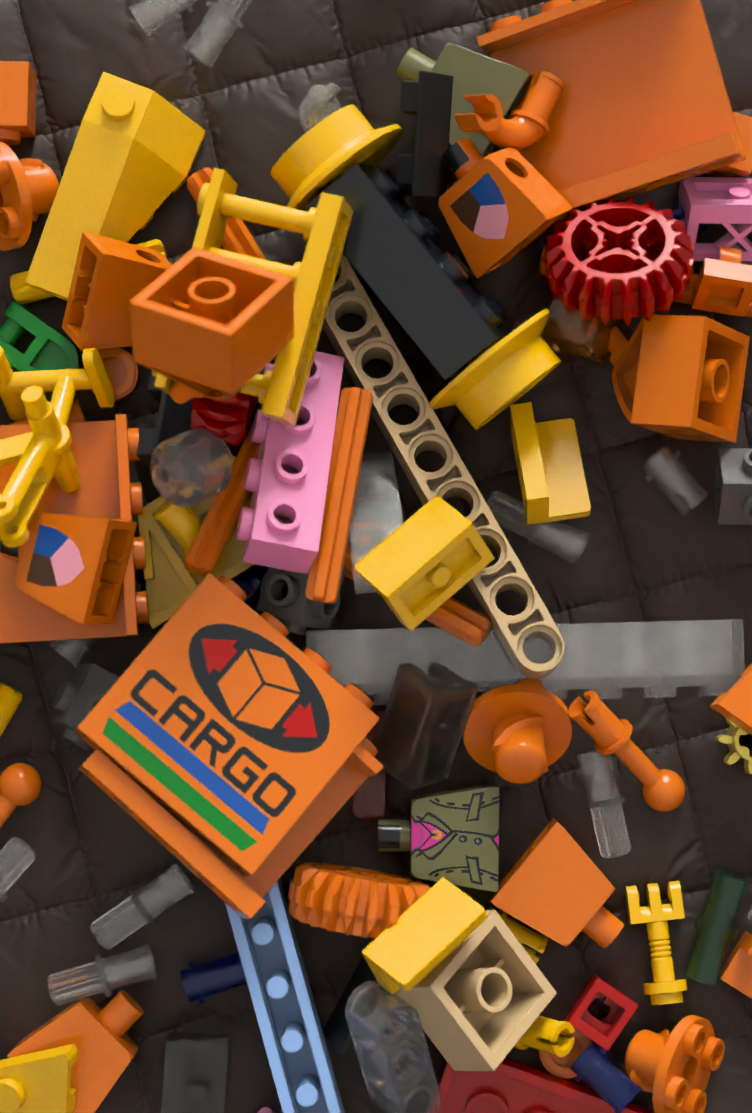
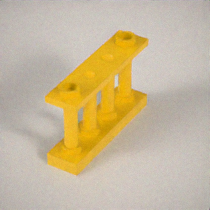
M214 168L210 183L203 184L198 196L197 213L201 217L192 248L195 247L293 278L294 338L276 356L273 371L267 370L264 375L257 374L239 392L258 397L259 403L263 404L261 413L271 420L295 426L354 211L344 197L321 192L317 208L311 207L308 212L237 196L235 194L238 184L225 170ZM229 217L303 234L304 240L308 241L303 261H297L294 266L220 249ZM152 371L153 376L156 377L154 386L170 395V386L175 382Z

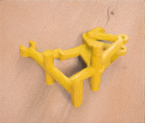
M0 346V398L10 419L18 421L26 417L33 431L0 440V466L19 461L0 495V538L6 547L16 548L28 540L29 531L27 525L52 477L56 478L60 489L64 492H73L81 484L76 471L77 464L70 449L72 435L67 427L76 390H93L100 408H112L115 402L114 390L97 348H85L83 350L82 361L84 368L13 372L5 352ZM44 392H53L50 402L47 401Z

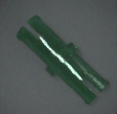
M716 870L714 871V879L703 916L697 915L694 927L699 931L688 968L684 973L685 976L709 985H718L719 974L729 940L736 939L739 928L734 926L744 889L748 884V880Z

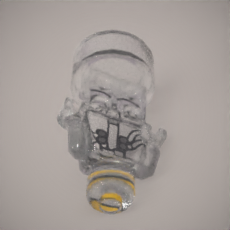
M331 82L325 86L322 84L314 85L310 88L308 96L303 99L299 109V118L305 132L309 131L330 114L341 109L339 101L336 99V94L341 88L335 83Z

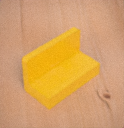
M531 402L510 405V433L527 525L589 516L591 504L574 420L572 418L535 423Z
M435 496L355 565V569L367 583L381 594L397 619L407 629L412 631L495 558L473 523L441 497Z
M442 877L398 917L397 924H394L390 929L386 928L361 952L378 984L393 995L400 988L409 991L487 919V914L480 904Z

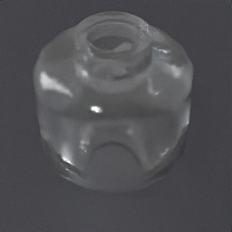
M202 428L186 430L163 440L154 449L150 460L152 480L161 496L172 505L182 508L196 506L219 495L228 487L232 477V456L225 442L209 430Z

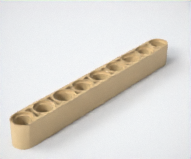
M342 253L337 274L340 277L333 285L322 328L338 356L345 357L344 367L355 386L372 392L371 414L423 506L435 496L441 497L444 501L451 497H461L470 504L472 512L466 518L473 523L485 544L492 546L497 551L499 559L493 566L483 568L467 584L484 614L491 619L493 630L520 674L533 679L547 677L556 670L564 655L565 643L562 634L434 410L429 407L426 396L350 263ZM357 314L366 323L358 331L346 332L340 329L337 322L343 315ZM382 359L388 362L392 370L387 376L378 379L366 375L362 368L370 360ZM401 404L409 405L417 411L418 418L411 424L399 425L389 417L390 410ZM427 450L435 451L444 458L445 464L438 471L425 472L416 465V456ZM503 591H515L523 597L525 610L514 616L506 615L498 609L495 602L496 596ZM532 638H541L547 641L552 649V659L544 664H535L529 661L524 655L523 643Z

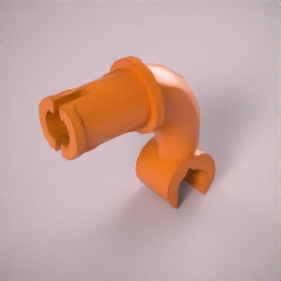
M536 71L532 73L517 110L511 111L508 119L503 118L501 102L493 94L464 95L463 97L472 103L475 113L455 114L457 125L464 132H480L492 144L501 149L512 147L519 151L548 135L550 131L548 125L549 117L565 87L564 83L559 77L550 72L541 71L539 73Z

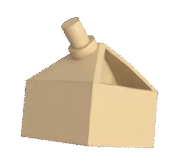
M496 910L485 911L487 919L411 990L405 991L400 988L395 994L402 1004L385 1014L388 1025L395 1033L416 1021L454 1071H495L557 994Z

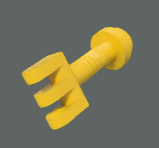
M679 880L668 882L667 895L669 904H661L658 883L646 884L648 906L642 907L639 905L640 896L637 886H625L629 924L646 923L648 940L651 941L649 946H651L650 951L652 952L650 956L652 957L651 965L654 982L643 984L644 995H650L651 1005L684 1002L682 991L687 990L686 979H675L673 958L670 956L672 954L670 951L671 946L669 945L670 940H667L670 938L668 920L685 918Z

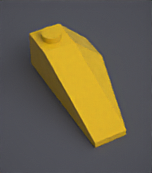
M103 71L81 122L25 280L26 286L67 301L82 232L93 233L128 243L139 229L143 230L153 219L154 212L171 193L175 194L186 182L205 138L206 130L155 91Z

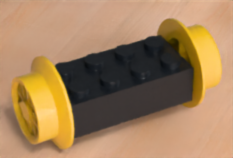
M347 105L324 118L301 136L277 160L271 169L270 175L290 199L286 206L289 208L307 212L311 207L317 208L321 192L344 197L354 212L342 253L445 380L455 378L430 401L429 407L435 410L456 405L473 428L478 430L527 393L561 363L559 357L541 336L551 312L548 309H544L511 332L505 324L511 318L500 302L491 294L486 298L480 294L472 284L476 276L473 274L467 261L459 253L455 252L451 255L443 248L437 240L443 233L434 220L424 210L417 213L409 206L403 198L409 191L406 187L396 184V174L390 168L383 171L377 166L400 140L403 134L401 126L393 124L374 129L355 105Z

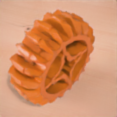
M325 862L303 863L296 866L294 878L290 882L288 913L299 922L310 924L312 927L324 928L327 931L340 932L346 935L376 939L386 928L390 929L394 924H397L398 917L431 887L420 880L373 869Z

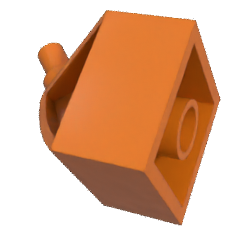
M195 247L129 302L133 360L174 381L175 383L170 386L169 393L171 398L178 404H184L193 397H207L222 401L233 398L294 338L292 277Z
M653 314L650 322L642 318L629 341L617 325H610L600 333V340L611 353L610 363L614 367L612 370V382L615 395L624 415L631 424L675 439L736 443L749 336L706 316Z

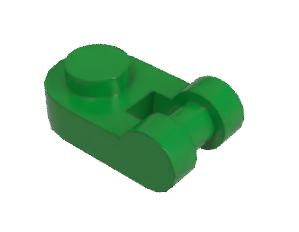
M14 301L4 313L8 318L0 328V346L3 348L11 366L20 372L81 368V357L78 349L67 338ZM26 330L36 338L23 354L14 348V345Z

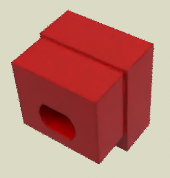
M593 974L571 1006L572 1010L565 1020L571 1023L576 1030L608 1051L638 1008V1004L605 980ZM597 998L609 1006L608 1013L602 1018L589 1011L591 1002Z

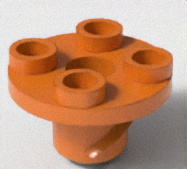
M1 141L0 250L9 251L21 248L26 244L31 233L32 220L37 223L40 215L49 214L59 183L54 171L43 161L36 158H22L19 160L13 150Z
M522 679L516 684L494 688L479 698L469 701L464 709L463 740L467 752L478 764L486 769L497 772L502 779L510 783L525 784L538 779L543 773L549 771L548 766L556 762L566 752L571 742L572 724L566 705L558 696L546 690L545 685L537 679Z
M688 1015L675 1026L671 1034L666 1028L659 1033L647 1029L637 1032L626 1050L624 1060L625 1071L633 1084L645 1092L653 1093L655 1113H704L707 1104L705 1089L711 1071H716L721 1065L724 1057L725 1043L722 1039L715 1037L713 1026L709 1020L696 1015Z

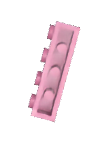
M315 351L295 426L275 422L261 413L262 410L257 409L252 428L251 442L260 443L258 459L249 458L243 490L252 492L250 508L242 507L236 531V540L245 541L242 562L308 574L319 550L345 357ZM268 363L262 369L261 375H264L267 370L273 371L274 363Z

